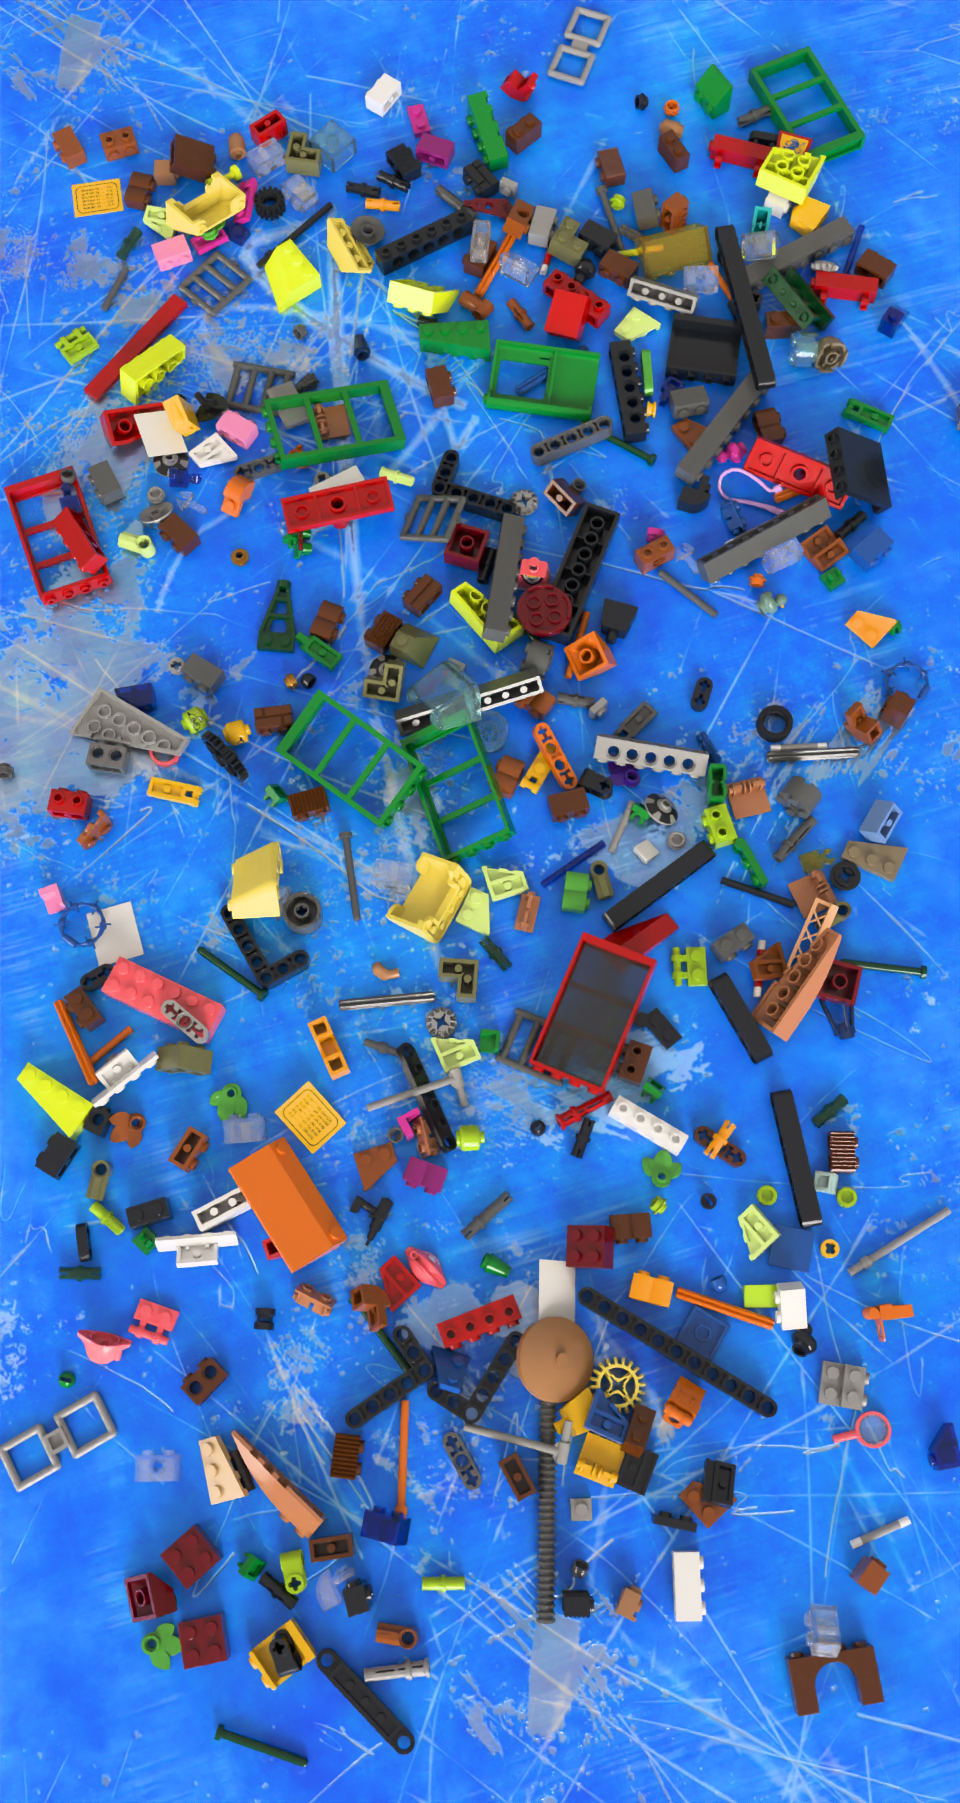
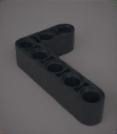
M453 449L447 450L444 453L432 482V495L465 496L467 500L463 508L464 511L499 522L502 521L504 511H510L509 514L515 515V504L512 501L454 484L453 482L460 466L459 453ZM450 503V506L456 508L457 503Z
M228 904L222 907L221 917L263 989L271 990L309 968L311 961L304 950H296L269 965L243 918H226L227 913L232 911H228ZM237 928H244L243 933L235 934ZM246 944H253L251 950H244ZM299 957L306 958L302 964L296 963V960ZM262 960L260 966H253L254 961ZM281 967H289L286 973H279ZM265 976L272 977L269 983H263L262 979Z
M397 1326L393 1331V1339L411 1368L349 1410L345 1416V1422L350 1428L363 1427L434 1377V1365L413 1332L407 1326ZM402 1329L408 1332V1337L404 1341L398 1339V1332ZM412 1347L419 1349V1356L415 1359L409 1357V1350ZM423 1365H429L431 1369L430 1374L426 1377L420 1374V1368ZM410 1376L413 1379V1385L411 1388L406 1389L403 1386V1380L405 1377ZM390 1388L396 1392V1396L392 1401L387 1400L385 1397L386 1391ZM374 1400L378 1403V1410L371 1413L368 1410V1404ZM357 1412L361 1417V1421L359 1424L354 1425L351 1423V1415Z
M513 1331L507 1336L469 1400L460 1394L443 1389L439 1397H434L431 1394V1387L438 1384V1381L431 1382L428 1385V1396L469 1424L476 1423L481 1418L516 1359L517 1347H513L510 1344L511 1336L518 1335L521 1338L523 1334ZM502 1353L510 1355L511 1361L508 1365H502L499 1362V1356ZM491 1371L499 1373L500 1379L497 1383L493 1384L488 1381V1374ZM481 1389H485L489 1393V1397L485 1402L477 1399V1392ZM452 1396H456L460 1400V1405L456 1409L451 1408L448 1404V1400ZM473 1407L477 1410L478 1416L474 1420H469L466 1417V1410Z

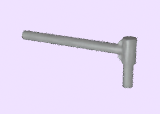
M454 1067L448 1072V1077L368 1103L366 1108L370 1112L447 1085L457 1090L461 1107H466L469 1104L464 1089L465 1084L460 1067Z
M565 1419L561 1440L555 1446L466 1422L463 1431L553 1454L556 1463L567 1465L573 1421Z

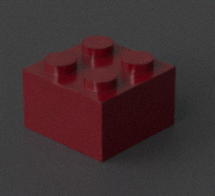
M463 523L456 524L451 539L444 551V563L479 573L481 562L490 543V531Z
M834 959L816 999L839 1005L845 1002L847 1007L855 1005L863 967Z
M567 1225L566 1267L575 1269H613L615 1228L606 1225Z
M198 1523L193 1525L160 1554L186 1590L224 1558Z
M224 1611L185 1619L178 1623L184 1670L227 1661L231 1657Z

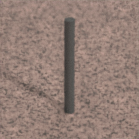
M664 570L658 573L659 577L714 619L717 617L719 612Z

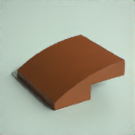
M827 524L797 545L803 555L821 573L850 552L840 537L837 539Z

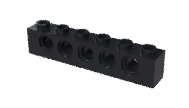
M464 207L376 249V264L384 276L473 234V219Z
M630 340L610 342L608 353L624 441L626 443L646 441V436L649 434V424L645 423L647 413L646 408L642 406V403H644L643 392L639 390L641 388V380L636 374L638 373V364L634 362L635 348L631 347Z

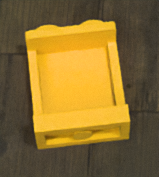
M294 1617L248 1653L250 1655L248 1658L250 1664L255 1670L259 1669L263 1675L261 1676L262 1682L267 1688L271 1687L273 1691L293 1675L290 1674L280 1678L269 1652V1644L278 1630H287L293 1638L296 1649L302 1659V1667L318 1654Z

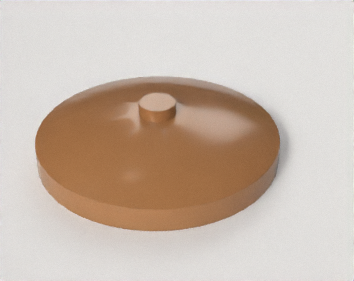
M546 1317L531 1324L523 1333L517 1347L516 1366L521 1382L534 1397L551 1403L566 1402L582 1392L590 1380L594 1361L592 1346L586 1333L575 1322L564 1317Z

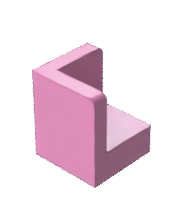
M57 883L38 889L49 915L68 909L62 890Z

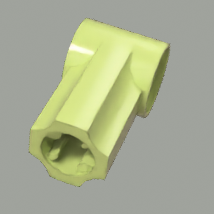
M123 531L118 537V546L120 548L140 553L144 558H151L156 553V548L147 535L138 536Z

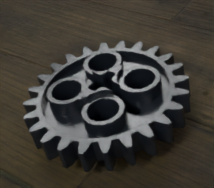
M209 730L201 736V740L221 768L224 767L232 777L241 782L249 777V773L238 759V755L229 745L226 746L218 736Z

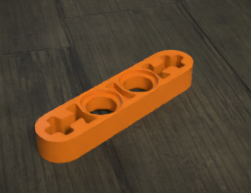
M546 723L537 724L532 729V735L556 781L563 790L573 789L577 784V777L551 728ZM544 729L545 732L539 735L538 731ZM549 737V740L545 741L544 743L542 742L544 739ZM547 744L554 746V753H549L546 750ZM556 760H560L563 763L562 770H558L555 767ZM571 779L569 784H565L564 781Z

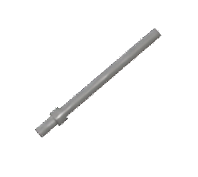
M945 1207L871 1255H865L860 1258L858 1263L847 1269L848 1274L852 1277L861 1270H867L872 1267L874 1262L950 1215L951 1210Z

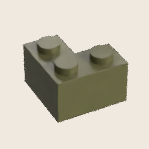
M291 131L285 155L287 173L320 177L323 166L321 149L310 148L308 133Z
M566 215L553 235L547 253L575 268L584 258L589 243L577 237L581 223Z
M388 660L385 663L383 677L367 675L364 678L362 697L399 703L403 694L407 662Z
M440 957L439 982L457 983V1002L476 1003L479 960Z
M179 1041L178 1044L166 1043V1046L158 1047L157 1054L159 1058L157 1059L155 1070L169 1074L183 1072L197 1076L210 1075L213 1051L206 1050V1047L202 1045L189 1046L190 1043Z

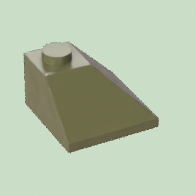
M406 623L397 630L389 645L390 654L424 669L440 638Z

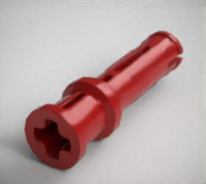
M607 1090L604 1094H600L577 1107L570 1106L569 1110L554 1116L563 1131L567 1126L574 1122L579 1123L582 1117L613 1102L614 1099L610 1091Z

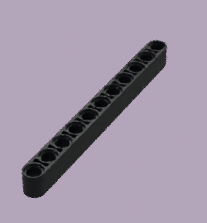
M733 224L715 227V239L755 388L757 391L775 388L776 378L735 227Z
M584 1287L578 1292L577 1300L580 1305L748 1409L766 1418L773 1417L777 1413V1404L773 1399L596 1290ZM588 1291L592 1294L591 1302L586 1303L581 1299L582 1292ZM601 1302L609 1304L610 1310L607 1314L600 1312L599 1304ZM619 1313H624L627 1316L626 1324L621 1325L618 1323L617 1315ZM637 1324H642L645 1327L644 1335L639 1336L635 1333V1326ZM655 1335H660L663 1338V1344L660 1347L653 1344L652 1339ZM673 1346H678L681 1350V1355L678 1358L671 1355V1348ZM691 1357H696L699 1361V1366L696 1369H692L689 1366V1359ZM710 1368H714L717 1372V1377L714 1380H710L707 1377V1371ZM728 1379L733 1380L735 1383V1388L731 1392L725 1387ZM747 1390L753 1394V1400L749 1403L743 1398ZM766 1401L771 1405V1411L768 1414L762 1411V1404Z

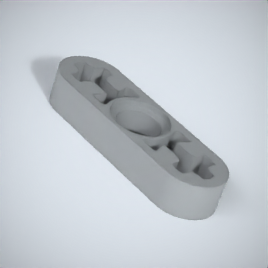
M166 1000L161 1005L162 1014L195 1043L203 1044L209 1039L208 1029L176 1001ZM175 1005L173 1008L178 1013L177 1017L172 1012L167 1014V1006L172 1007ZM189 1017L191 1019L190 1024L187 1027H182L180 1025L181 1018ZM195 1027L200 1032L204 1030V1037L196 1038L197 1034L192 1030V1028Z

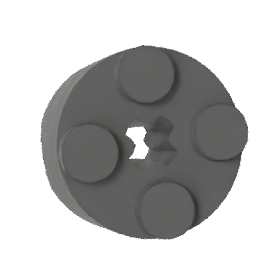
M535 639L527 643L525 649L527 657L521 662L519 671L537 667L541 681H545L547 676L544 675L546 671L549 672L555 646Z
M792 776L778 793L776 800L786 809V814L795 817L796 815L807 819L820 803L822 794L813 783L808 785L804 782L806 779L800 776Z
M296 892L290 895L283 905V918L293 933L307 935L321 927L323 911L315 896L307 892ZM305 911V915L301 916V912Z

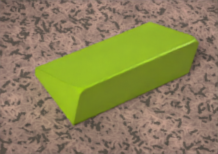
M744 1285V1308H778V1305L774 1302L773 1295L774 1291H777L776 1285Z

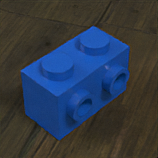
M878 527L852 549L849 557L863 571H866L869 567L872 569L878 564L881 557L886 558L892 552L891 548L894 541Z

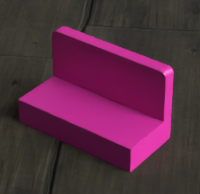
M418 1107L397 1118L407 1141L415 1138L409 1123L421 1116Z

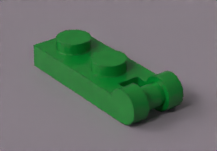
M853 398L848 400L847 408H844L842 412V417L845 419H853L886 434L895 418L894 415Z
M737 838L732 847L733 852L740 855L741 864L745 870L748 869L752 884L757 886L758 889L765 888L769 882L746 840Z

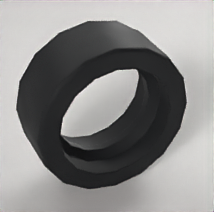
M767 706L758 716L756 723L757 732L761 738L768 742H780L787 738L791 732L793 718L788 709L782 706ZM768 715H778L785 721V728L782 732L773 733L765 728L764 719Z

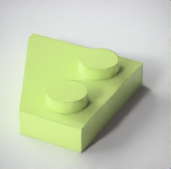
M147 205L143 217L144 224L166 239L175 237L176 230L167 225L166 208Z
M488 866L481 867L492 902L529 891L523 871H508L503 868L493 869L488 868Z
M471 887L455 922L489 937V894Z
M430 1038L445 1074L451 1068H461L481 1059L474 1039Z
M751 1204L738 1217L740 1227L743 1229L744 1241L747 1243L750 1252L749 1258L751 1261H755L781 1234L755 1204Z

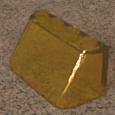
M701 223L681 226L634 240L644 276L650 280H656L663 274L665 276L674 275L675 271L681 270V272L689 271L693 266L704 267L708 265V262L713 261L708 225Z

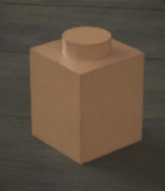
M170 160L154 161V178L157 185L177 186V178H180V175L169 172Z

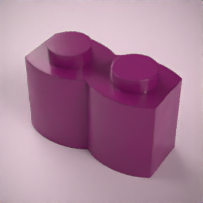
M410 1156L402 1180L410 1188L416 1189L419 1186L424 1188L425 1193L435 1196L436 1193L441 1194L449 1171L443 1167Z

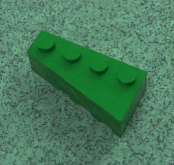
M487 90L468 95L466 123L468 127H471L473 140L477 141L478 152L482 153L483 164L487 166L490 172L507 168L509 155L502 135H500L497 120L494 121L492 105H488Z
M488 320L419 324L420 351L441 355L447 353L452 354L454 357H459V355L467 356L473 360L480 358L486 362H491Z

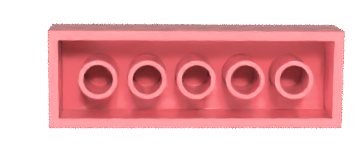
M119 956L101 989L106 996L181 1031L161 1012V1005L164 1001H176L208 1029L210 1036L205 1042L206 1044H209L226 1012L222 1004ZM175 1005L172 1007L167 1006V1014L172 1012L177 1017L178 1013L173 1008ZM189 1017L181 1018L180 1025L187 1027L191 1019ZM195 1027L192 1028V1030L197 1034L196 1038L204 1037V1030L200 1032Z

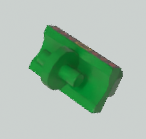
M311 529L288 534L287 531V534L282 537V542L287 544L289 549L294 548V559H300L301 555L311 554L312 544L303 542V539L310 540Z

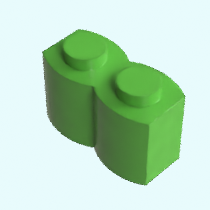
M566 872L561 911L584 914L585 909L589 910L590 898H587V891H591L592 880L589 879V874Z

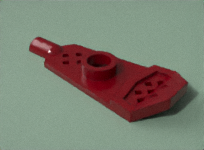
M474 198L472 201L464 200V206L472 207L474 211L498 216L502 219H507L513 207L508 199Z

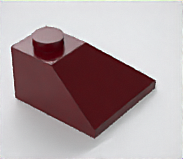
M149 1572L124 1579L133 1623L155 1619L178 1611L177 1599L173 1588L153 1573Z

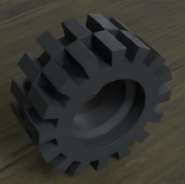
M269 186V189L263 187V191L259 189L258 193L255 194V209L260 218L263 219L265 217L267 221L268 218H271V221H274V217L279 219V215L283 216L286 205L284 195L280 189L277 190L276 187L272 189V186ZM268 201H274V202H276V203H275L274 205H272V206H265V205H264V203H266V202H268Z

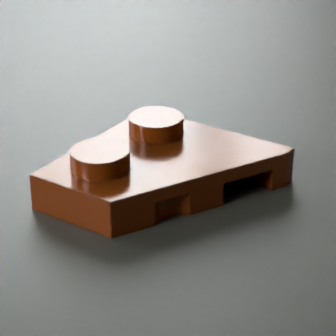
M780 942L775 943L749 962L753 981L780 980L785 975L783 972L787 969Z

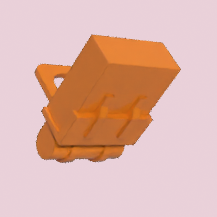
M888 1303L866 1307L862 1311V1316L868 1320L874 1319L879 1342H885L883 1320L914 1317L912 1304L893 1305Z
M680 1376L667 1402L664 1404L663 1412L665 1413L662 1417L663 1420L678 1429L683 1424L690 1427L699 1412L706 1390ZM669 1417H673L679 1422H674Z

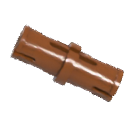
M515 298L510 299L506 306L514 314L515 320L521 323L525 331L533 329L535 324L528 317L525 308H522Z

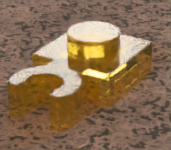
M825 849L820 855L818 850L800 855L798 858L805 875L817 869L818 871L824 868L823 863L828 865L834 863L835 858L828 859L826 857V854L831 853L832 850Z

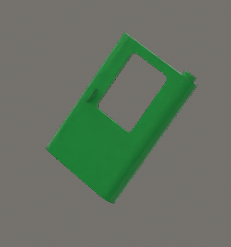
M496 339L489 390L487 393H484L483 404H486V408L588 422L591 420L600 353ZM501 361L547 366L549 370L544 398L535 399L497 393L496 388Z

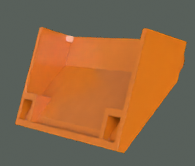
M285 1137L269 1143L228 1169L291 1273L335 1250L348 1239Z

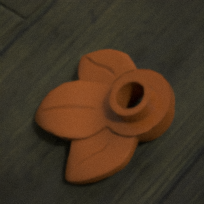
M124 1111L111 1115L109 1121L115 1127L111 1131L110 1141L116 1143L127 1141L130 1148L137 1146L142 1140V1130L146 1125L145 1117L140 1113L128 1114ZM134 1119H138L136 1126L132 1125Z

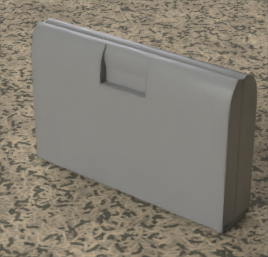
M292 381L272 387L266 392L269 398L298 394ZM305 406L277 410L286 429H292L309 422Z

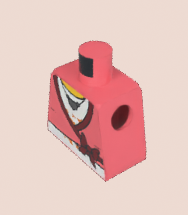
M536 557L522 559L519 566L520 573L518 578H516V582H518L517 589L527 591L529 587L536 584H550L551 574L547 562L539 561Z

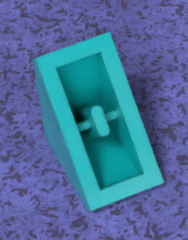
M755 206L749 242L766 244L772 207Z

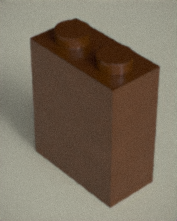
M175 133L170 143L169 172L206 184L205 180L211 178V175L216 172V168H214L216 161L214 146Z

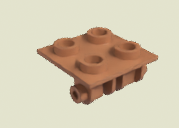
M321 403L314 405L313 413L322 441L351 435L344 404L325 408Z
M761 776L726 784L727 795L735 820L772 811L764 788L766 782Z
M814 870L811 872V875L787 884L803 918L808 917L816 897L833 905L838 903L822 870ZM818 903L815 911L818 913L829 907Z

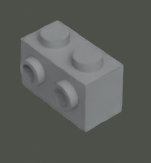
M537 205L528 232V244L548 248L549 242L555 234L553 230L557 228L559 223L557 209Z

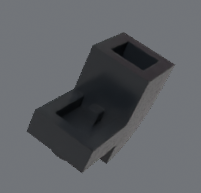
M703 475L698 490L684 485L676 509L687 513H699L706 509L711 498V494H709L711 484H709L710 477Z

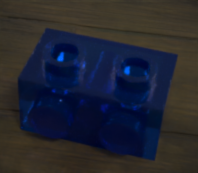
M374 1505L373 1509H365L360 1536L393 1546L407 1545L411 1518L405 1517L404 1512L392 1510L390 1513L386 1511V1507Z

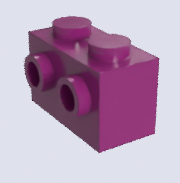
M424 132L416 146V159L447 170L455 155V142Z

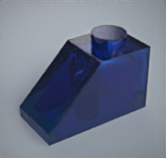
M896 304L891 305L881 318L877 331L892 339L910 312Z
M152 683L114 689L118 698L146 714L157 710L155 689Z
M952 1422L942 1424L928 1448L929 1454H927V1459L930 1467L933 1466V1470L940 1471L960 1467V1450Z

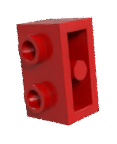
M277 109L249 125L251 139L261 151L288 135L286 119Z
M62 787L51 789L47 811L51 816L88 821L93 799L88 792L83 790L73 792Z

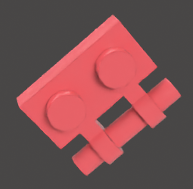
M141 1298L133 1317L140 1320L139 1326L131 1324L128 1332L135 1334L137 1338L149 1339L153 1344L159 1345L160 1343L167 1346L169 1338L163 1336L165 1330L173 1332L180 1312ZM147 1324L157 1326L156 1332L146 1330Z

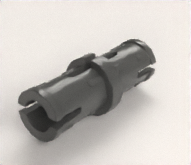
M766 104L756 110L751 109L749 113L738 116L736 118V121L740 120L737 122L738 127L742 128L752 122L753 124L757 123L759 119L770 116L771 112H767L770 111L769 105Z
M558 692L556 704L590 709L594 705L595 698L580 696L578 693L574 695Z

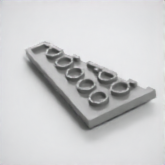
M101 687L98 688L69 732L74 736L180 757L191 742L187 737Z

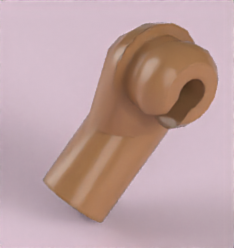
M375 962L372 965L373 974L383 981L400 977L398 968L387 970L380 962Z

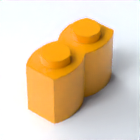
M638 1270V1273H633L627 1298L669 1308L674 1283L670 1282L669 1277L658 1275V1278L650 1277V1272Z

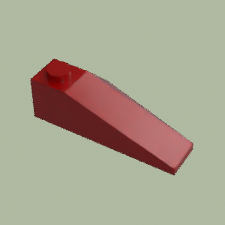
M162 402L104 410L99 417L103 433L112 447L130 444L141 438L133 414L165 411Z
M665 913L611 933L604 940L646 955L679 929V927ZM602 954L620 975L633 966Z

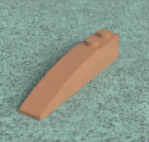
M827 927L810 944V949L804 954L801 953L797 958L798 962L792 968L788 967L783 972L785 975L778 982L775 980L770 985L751 1013L754 1020L787 1042L818 995L836 956L842 935Z
M237 1429L233 1430L231 1434L240 1455L264 1494L281 1512L279 1516L287 1524L291 1522L296 1527L294 1531L301 1538L306 1537L309 1539L328 1517Z

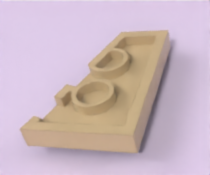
M218 1435L200 1440L199 1446L211 1505L248 1496L247 1489L243 1488L239 1480L241 1477L238 1471L234 1470L230 1462L231 1456L221 1436Z

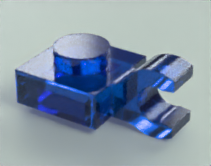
M226 219L223 230L227 233L228 239L242 247L250 237L251 231L237 222L233 226Z
M670 375L661 387L662 395L659 398L660 402L658 405L665 408L669 401L670 391L683 389L685 383Z
M170 467L169 487L188 488L189 483L200 484L202 481V474H188L187 468Z
M69 482L61 484L63 498H59L61 510L67 506L81 514L82 511L77 495H71Z

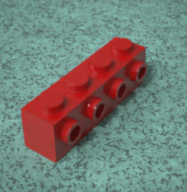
M556 268L543 282V293L553 299L555 288L561 289L565 287L571 289L573 293H578V291L587 293L592 302L586 322L594 328L598 329L610 316L611 305L605 299H601L593 291L583 287L580 282L573 280L565 272H561Z
M66 506L52 521L56 527L55 530L62 536L63 543L70 549V555L78 562V568L85 573L89 572L94 575L108 559L80 514Z
M512 1294L436 1325L445 1349L450 1348V1351L462 1347L461 1342L466 1340L472 1343L480 1340V1335L488 1332L489 1336L500 1332L499 1327L507 1325L508 1328L520 1324L519 1319H522V1316Z

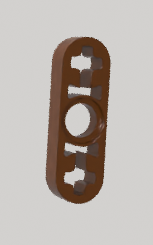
M700 1126L694 1131L693 1138L697 1144L706 1149L709 1141L705 1138L700 1140L698 1131L700 1133L706 1131V1137L709 1139L716 1132L706 1126ZM727 1140L728 1143L725 1145V1150L718 1152L716 1157L733 1168H739L745 1163L746 1155L741 1149ZM730 1147L732 1149L730 1153L733 1155H736L738 1153L740 1155L739 1159L741 1160V1162L737 1161L736 1163H734V1158L732 1156L727 1155L726 1158L723 1155H725L728 1152Z

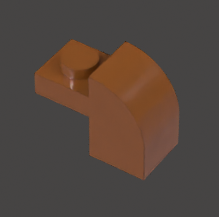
M856 701L845 712L844 715L847 721L844 723V726L859 741L872 745L883 733L879 721L866 715L862 703Z
M360 1284L350 1291L353 1311L367 1312L370 1332H377L388 1325L386 1309L391 1306V1301L382 1288L372 1284Z

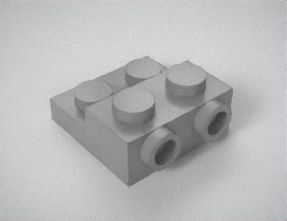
M823 1360L817 1403L862 1411V1406L866 1407L867 1394H864V1386H868L870 1374L866 1372L865 1367Z

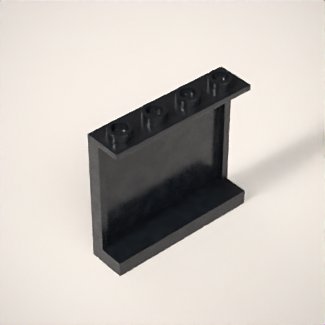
M674 313L665 377L699 381L707 384L714 383L723 386H734L741 340L738 322Z
M839 426L825 434L835 499L838 500L848 495L872 504L873 513L877 515L891 508L892 504L881 443Z

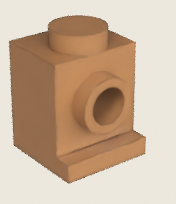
M632 1584L630 1587L624 1585L614 1609L615 1613L636 1622L637 1618L634 1613H638L643 1603L641 1593L643 1590Z

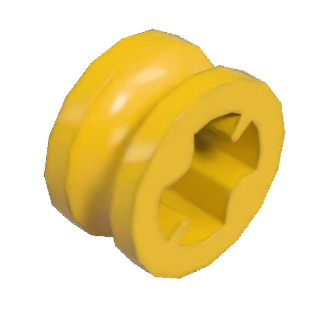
M647 401V417L652 416V418H655L656 401L654 403Z
M828 1239L820 1245V1253L825 1258H833L839 1253L840 1248L835 1240ZM827 1243L828 1246L831 1244L834 1246L832 1249L834 1251L833 1254L831 1252L826 1253L827 1247L825 1245Z

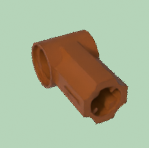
M464 290L458 299V304L472 312L476 320H486L494 311V306L488 299L484 298L481 300L468 290Z
M379 1621L375 1642L411 1649L417 1644L420 1634L418 1629L412 1625L403 1626ZM411 1632L414 1635V1642H406L404 1633Z

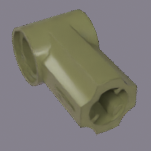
M601 860L593 862L589 870V876L593 881L598 901L614 897L607 872L608 866ZM594 868H601L603 874H596Z
M840 901L836 904V906L846 911V915H839L837 912L830 928L848 919L852 911L848 902ZM827 911L820 914L818 917L826 915ZM824 918L819 919L820 924H822ZM814 921V926L819 931V925L817 921Z
M98 1160L92 1165V1175L85 1197L104 1201L108 1182L113 1174V1165L108 1161ZM105 1164L107 1171L105 1174L100 1175L98 1168Z

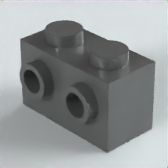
M652 188L631 193L639 231L659 226L658 218H661L659 207L656 208L655 206L658 204L657 195L653 194Z
M704 385L670 391L668 405L673 419L708 413L710 400Z
M107 460L87 468L90 474L87 478L91 486H96L97 489L94 492L98 500H103L105 506L125 497Z
M195 653L191 654L180 669L183 679L187 683L196 684L206 694L209 692L214 695L226 679L223 670Z
M743 922L712 943L710 950L720 964L726 961L731 962L738 956V952L741 950L745 952L753 946L752 942L755 936Z

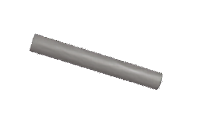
M629 800L608 848V851L611 853H615L633 812L631 809L635 802Z

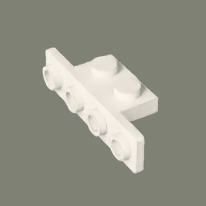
M125 1048L95 1072V1075L106 1089L91 1100L93 1106L96 1108L99 1105H105L109 1101V1097L114 1093H120L126 1087L125 1084L130 1080L134 1081L139 1078L145 1068H151L157 1063L158 1054L152 1051L138 1062L128 1049Z
M227 1230L218 1233L205 1232L194 1235L163 1236L155 1238V1244L158 1252L177 1251V1268L218 1265L219 1247L239 1245L236 1231Z

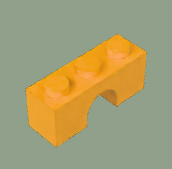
M326 1016L307 1023L331 1079L334 1081L351 1073Z

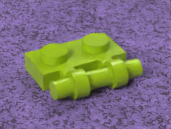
M84 326L73 329L72 333L66 337L62 336L54 344L57 350L60 349L61 354L71 366L100 348L98 342L89 331L87 332Z
M679 947L672 948L671 962H673L674 972H672L674 985L676 987L682 986V979H687V987L707 986L705 947H686L685 955L680 954ZM681 962H686V972L681 971Z

